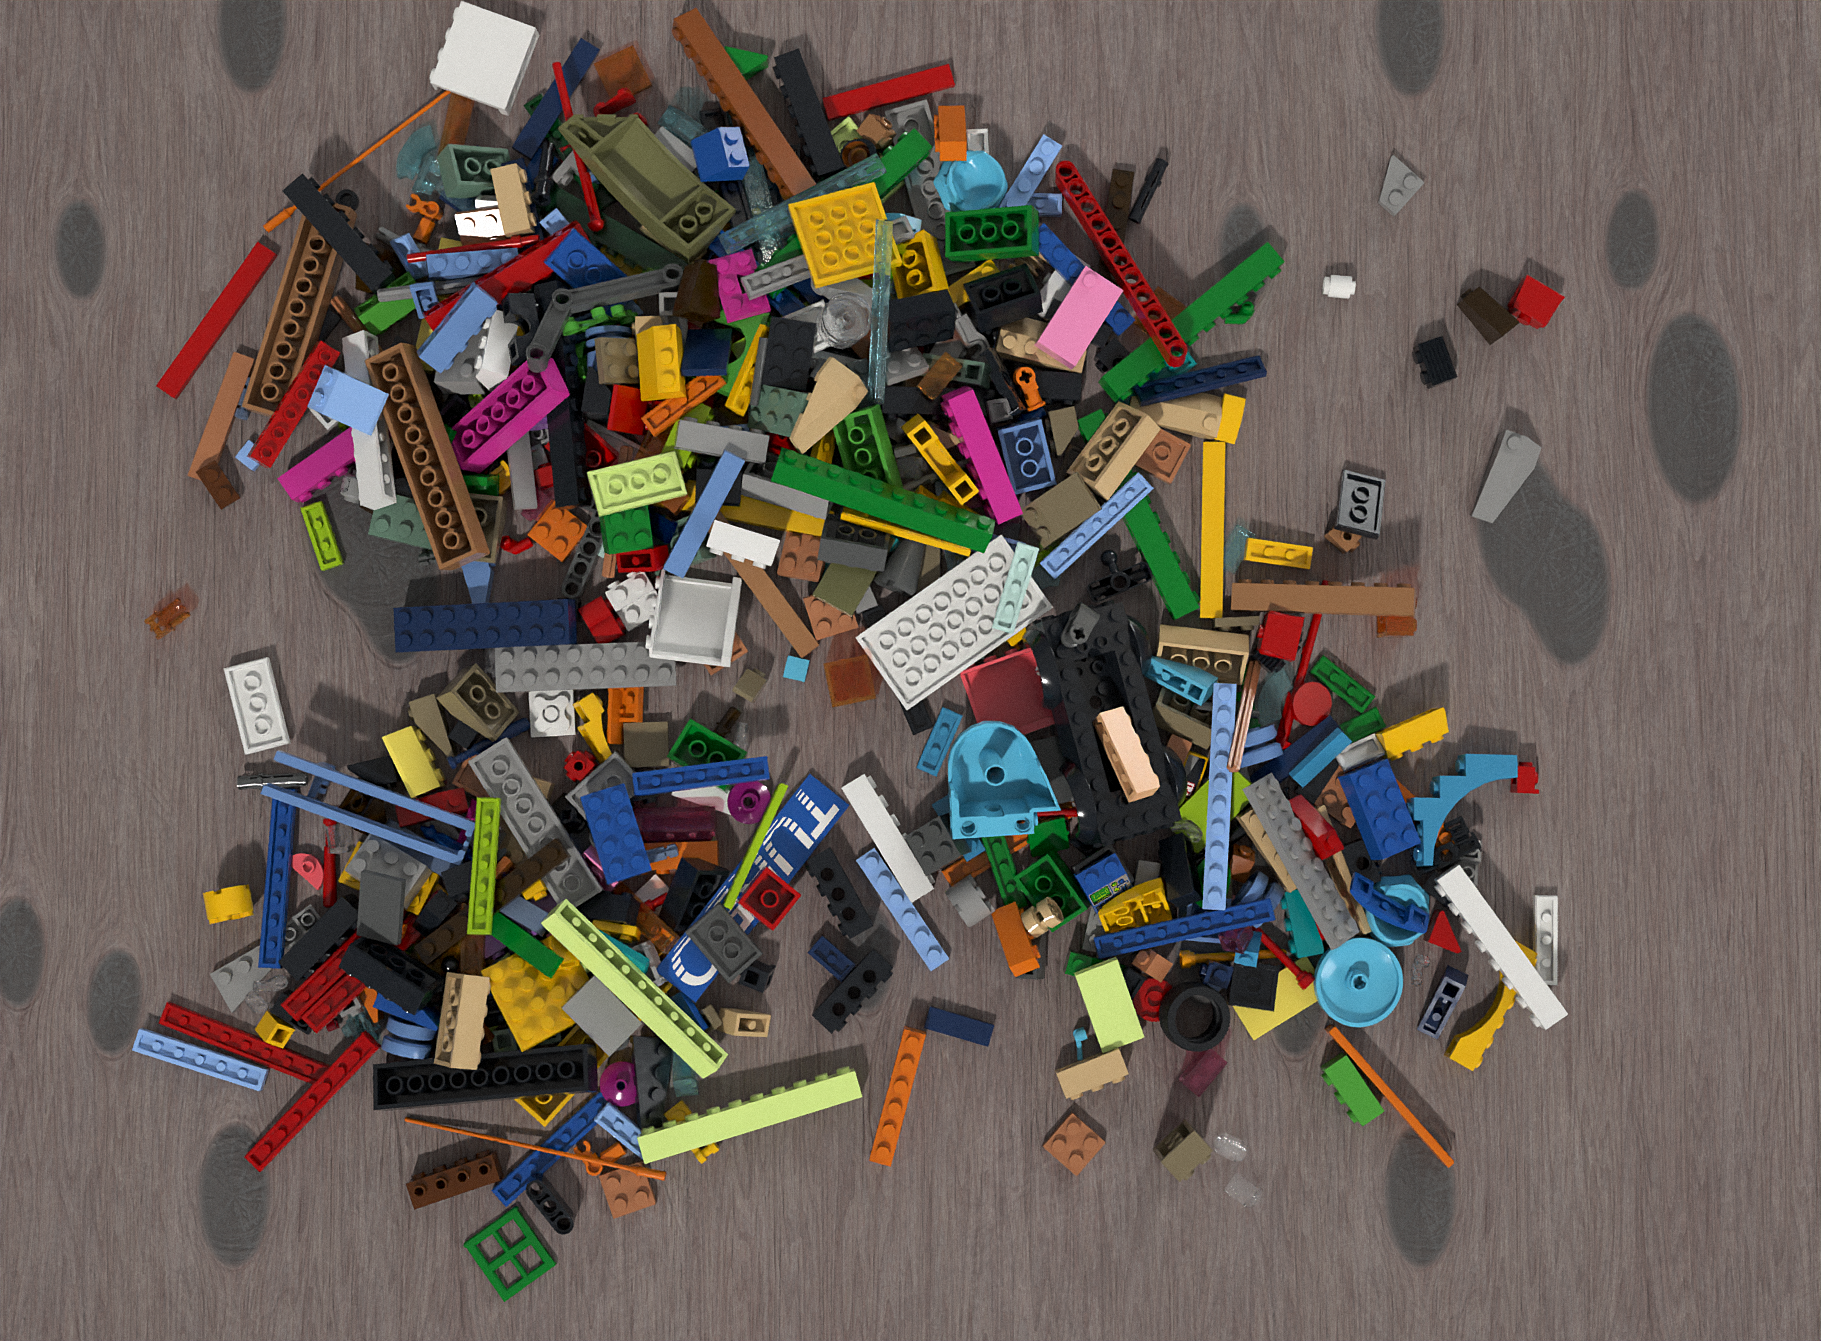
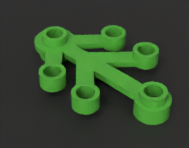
M619 304L610 308L613 316L610 317L605 313L604 307H597L591 310L593 320L575 321L574 317H569L562 334L563 336L581 334L589 328L602 325L620 324V326L631 327L638 313L632 312V310H625L623 304Z

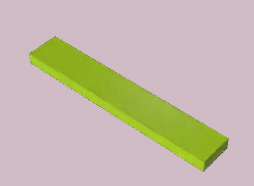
M783 783L777 784L722 903L724 907L732 910L788 785Z
M477 797L467 925L468 935H492L501 798Z

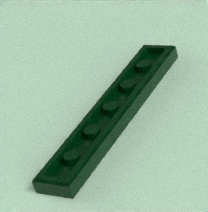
M542 93L523 105L530 116H532L544 97ZM558 117L546 139L549 143H553L556 146L555 152L564 161L573 151V148L569 147L563 153L559 149L569 145V143L558 129L563 124ZM573 173L574 179L582 189L580 177ZM597 179L599 184L592 183L599 213L617 202V200Z

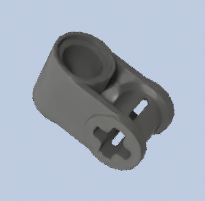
M1079 602L1072 610L1069 620L1061 633L1062 643L1066 647L1073 648L1078 644L1086 642L1092 629L1097 624L1100 614Z

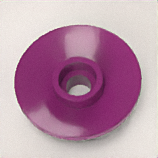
M758 781L739 783L730 790L727 798V807L735 820L743 824H755L761 821L771 795L766 786ZM747 797L751 798L749 805L744 804V800Z
M619 1061L609 1065L603 1071L600 1078V1091L603 1097L612 1105L624 1107L635 1103L637 1094L633 1076H635L634 1064ZM619 1081L625 1083L624 1089L618 1088L617 1083Z

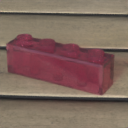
M715 806L632 808L643 843L716 841L717 816Z

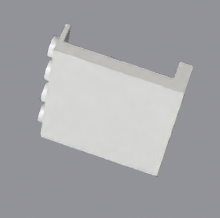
M461 1L460 6L454 10L452 27H449L446 31L444 48H440L437 59L439 61L436 68H433L431 71L430 83L435 90L442 88L497 108L501 114L509 116L539 38V33L533 26Z
M662 569L661 576L656 577L655 589H659L658 596L654 595L652 601V609H655V614L650 615L649 629H652V633L647 635L645 648L649 649V657L730 667L742 578L733 577L732 583L687 577L681 578L665 575V570Z

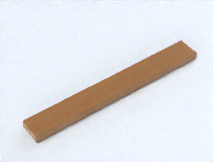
M719 510L714 520L729 524ZM723 552L801 658L819 646L818 642L763 568L753 566L752 560L745 559L743 563L731 559L732 554Z

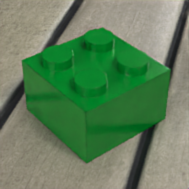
M648 505L599 517L605 553L610 555L653 548Z

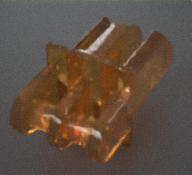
M179 598L173 600L160 611H154V614L145 619L144 623L149 624L151 627L150 631L155 632L157 640L163 638L171 631H175L174 628L191 616L189 612H185L187 608L184 605H180L181 600ZM156 618L160 620L158 623L154 621ZM164 625L166 629L162 631L160 627Z

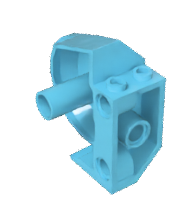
M982 721L971 725L958 735L951 746L948 757L950 831L952 839L1034 834V826H1038L1037 812L1061 811L1035 751L1025 735L1016 727L1001 721ZM1018 820H1025L1022 824L1017 823Z

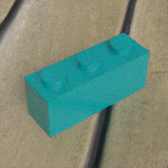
M1298 889L1291 893L1284 891L1279 903L1281 909H1285L1286 918L1283 919L1285 930L1286 932L1289 931L1291 940H1288L1290 953H1294V956L1297 958L1325 953L1315 920Z

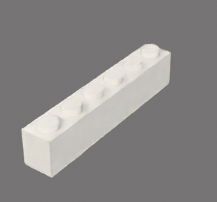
M863 774L843 786L842 790L912 903L934 889L932 884L935 883V880L931 874L925 876L905 839L907 834L900 833L897 827L901 824L894 813L889 815L886 807L889 805L884 796H878L874 788L877 785L871 775L866 777Z

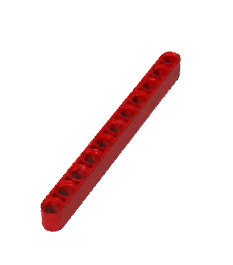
M1065 160L1059 162L1056 166L1055 183L1117 284L1123 290L1125 297L1166 363L1176 368L1182 366L1188 349L1184 340L1074 164ZM1067 173L1069 176H1062L1061 174ZM1077 190V191H1079L1080 193H1079V194H1074V193H1072V191ZM1089 208L1091 211L1085 212L1082 209ZM1097 225L1101 226L1102 229L1098 230L1093 227ZM1110 243L1113 244V247H1106L1104 244ZM1122 261L1125 264L1117 265L1115 262ZM1133 279L1136 283H1128L1126 280ZM1145 297L1147 301L1142 302L1139 301L1137 298ZM1156 315L1159 319L1152 320L1148 316ZM1167 333L1170 335V337L1163 338L1160 336V334ZM1178 351L1181 353V356H1174L1171 352Z

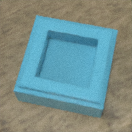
M788 655L783 677L805 682L810 660Z

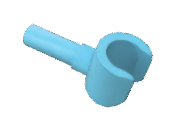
M1084 1027L1073 1031L1077 1046V1060H1083L1081 1041L1088 1039Z

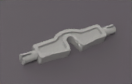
M953 303L956 308L954 328L962 345L965 348H970L977 344L979 347L978 351L971 356V361L984 362L989 365L986 357L980 356V353L990 348L987 339L976 331L968 315L962 314L957 304ZM991 379V384L993 388L997 390L994 382Z

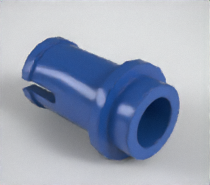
M1039 407L1025 414L1021 413L1017 421L1035 417L1042 419L1047 415L1043 407Z

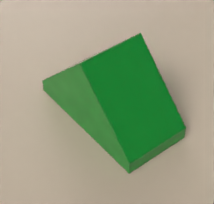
M728 46L724 48L746 81L769 66L768 55Z

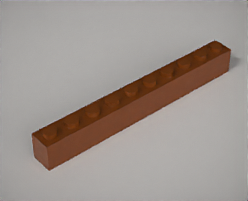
M694 8L674 18L672 34L675 40L680 41L683 45L686 56L693 60L698 74L704 76L709 90L718 97L721 108L731 116L734 127H740L746 145L752 147L759 164L764 165L770 180L779 187L782 198L791 204L803 201L814 195L816 183L698 9Z

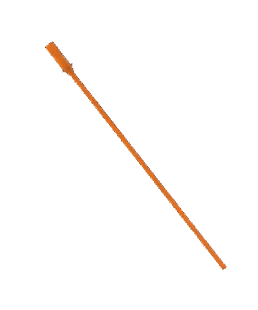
M444 91L321 184L318 191L320 192L451 92ZM293 205L292 207L284 208L282 212L264 224L263 227L268 233L286 219L291 218L297 207Z
M405 1117V1122L628 1170L637 1176L640 1175L663 1181L666 1179L667 1172L642 1167L641 1165H622Z

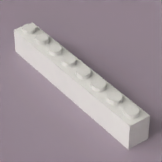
M365 330L343 337L342 352L344 355L345 373L373 386L364 360L379 354L378 337ZM382 411L371 436L354 428L351 431L354 443L360 505L373 510L397 503L388 425Z
M1455 864L1433 879L1437 884L1434 886L1441 897L1446 896L1450 902L1448 904L1449 909L1455 916L1459 914L1463 922L1461 925L1468 934L1473 933L1477 939L1475 941L1476 946L1482 953L1486 951L1491 958L1488 962L1492 968L1502 973L1504 976L1502 981L1509 990L1513 988L1518 995L1515 997L1516 1001L1523 1009L1527 1008L1531 1013L1529 1018L1536 1027L1540 1026L1547 1030L1567 1016L1568 1013L1461 866Z

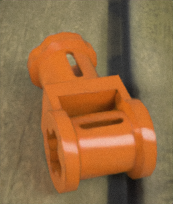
M1019 367L1013 373V381L1018 385L1021 394L1024 395L1028 405L1027 411L1029 412L1044 406L1046 402L1042 401L1039 394L1035 372L1030 367ZM1022 371L1029 374V377L1026 378L1027 382L1019 380V377L1022 376Z

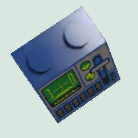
M1114 852L1107 854L1073 874L1096 914L1114 897L1133 887L1125 869Z

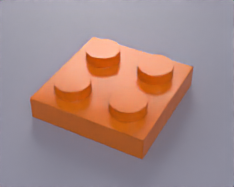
M554 500L527 535L561 562H564L581 541L587 525L567 509L556 508Z

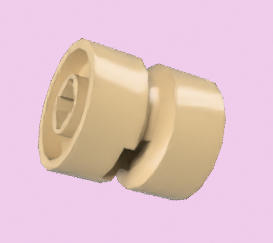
M1051 897L1044 898L1036 904V907L1032 906L1021 913V919L1025 928L1035 938L1047 932L1048 927L1053 928L1064 921L1061 909Z

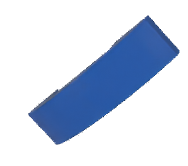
M1357 872L1353 873L1349 891L1355 900L1367 911L1394 926L1418 933L1427 932L1429 913L1413 904L1407 907L1399 904L1373 889V881Z

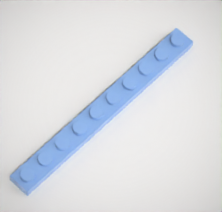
M1214 683L1202 909H1226L1232 773L1229 772L1226 766L1235 727L1237 684Z

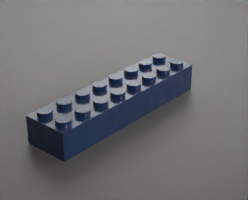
M573 599L393 608L395 653L577 644L575 600Z

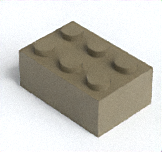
M1186 1119L1153 1149L1160 1162L1179 1182L1183 1179H1189L1195 1172L1193 1169L1199 1164L1203 1165L1211 1157L1210 1153L1213 1151Z

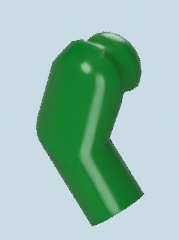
M1249 301L1244 302L1237 313H1230L1224 318V324H1245L1254 314V304Z

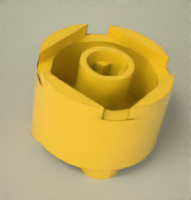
M249 884L203 893L209 924L254 915Z

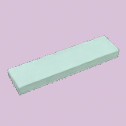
M1021 542L1017 543L992 628L1010 634L1014 633L1039 548Z

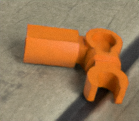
M411 194L410 197L417 202L414 206L406 204V208L410 212L417 213L420 211V214L424 215V218H421L413 239L427 245L436 226L435 221L442 218L443 210L436 202L422 201L418 195Z
M587 1139L583 1141L586 1146L585 1151H581L578 1146L573 1148L574 1153L577 1155L613 1163L627 1154L626 1148L619 1140L602 1151L600 1157L591 1151L592 1146ZM582 1161L586 1166L587 1173L592 1176L600 1174L604 1168V1165Z

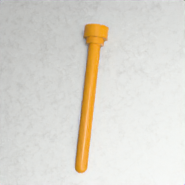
M1180 950L1181 968H1191L1195 963L1206 962L1207 958L1218 962L1234 961L1235 952L1195 954L1190 952V950ZM1259 950L1258 959L1277 958L1270 950Z

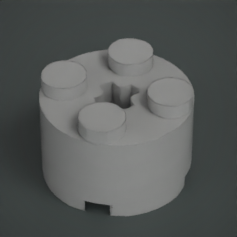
M971 874L945 891V894L969 928L995 912L989 900L984 902L987 897L979 886L975 888L978 884Z

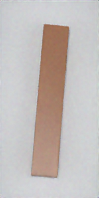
M233 352L187 476L201 480L196 473L197 470L214 460L217 464L219 463L235 420L236 409L240 407L238 403L243 388H246V380L252 375L256 359Z

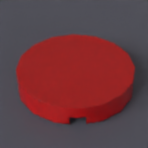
M1304 682L1298 685L1290 696L1289 707L1292 710V716L1300 724L1308 726L1318 725L1331 712V695L1327 688L1320 683Z
M1147 977L1132 1000L1136 1013L1144 1020L1151 1022L1159 1021L1160 1003L1172 986L1164 979L1162 982H1159L1153 977Z

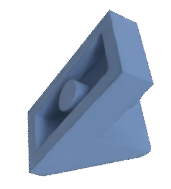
M435 280L409 285L419 319L424 318L422 314L424 311L439 303Z

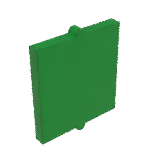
M1064 815L1038 821V826H1034V834H1027L1028 838L1026 841L1030 846L1032 857L1044 855L1052 848H1055L1056 851L1070 848L1068 841L1069 831L1066 829Z

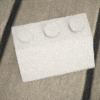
M496 310L492 317H487L483 321L482 328L485 329V333L481 335L478 343V348L481 349L480 355H477L474 363V368L477 369L475 377L490 392L508 377L511 364L508 344L516 336L518 329L516 324L504 323L503 312Z
M714 520L706 547H710L709 552L722 556L723 552L732 554L731 559L743 563L745 559L752 560L753 566L765 569L766 565L772 566L780 540Z

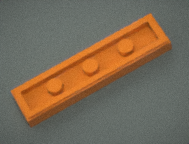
M722 375L696 376L685 384L686 397L665 399L641 417L652 435L656 437L727 383Z

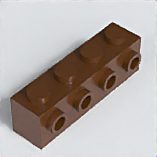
M484 1150L476 1153V1158L468 1160L467 1157H463L454 1161L455 1165L446 1167V1164L433 1168V1172L425 1175V1172L422 1171L412 1175V1179L406 1183L414 1210L500 1181L504 1174L497 1152L489 1153V1150Z

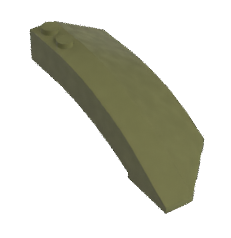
M574 114L558 127L560 133L591 172L621 205L657 239L689 265L706 251L736 212L733 206L703 182H700V179L689 171L640 120L638 114H629V117H616V114H597V117H584V114Z

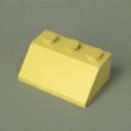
M409 726L382 737L411 798H422L445 786L443 782L445 776L440 768H436L433 762L436 760L435 755L430 748L427 749L424 743L426 737L420 728L417 729V726Z

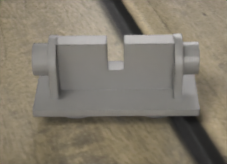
M652 939L632 947L633 950L649 958L646 976L657 987L668 982L664 976L657 972L656 968L661 961Z

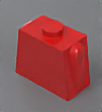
M1526 275L1520 280L1517 289L1508 302L1507 311L1517 317V320L1523 325H1530L1535 329L1544 328L1565 297L1531 276Z
M1268 611L1264 616L1263 624H1259L1256 637H1259L1257 650H1259V653L1289 662L1295 661L1305 617Z

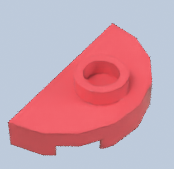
M306 853L292 855L291 867L313 887L320 890L323 885L324 865L319 858Z

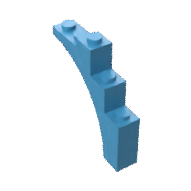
M1458 755L1455 762V770L1458 772V776L1432 777L1429 787L1432 798L1413 797L1407 799L1406 806L1412 821H1416L1414 826L1421 841L1413 851L1416 866H1433L1434 846L1438 832L1447 814L1460 799L1485 783L1518 777L1517 755Z

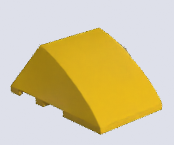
M1161 878L1153 879L1130 888L1114 897L1098 911V916L1106 934L1173 919Z

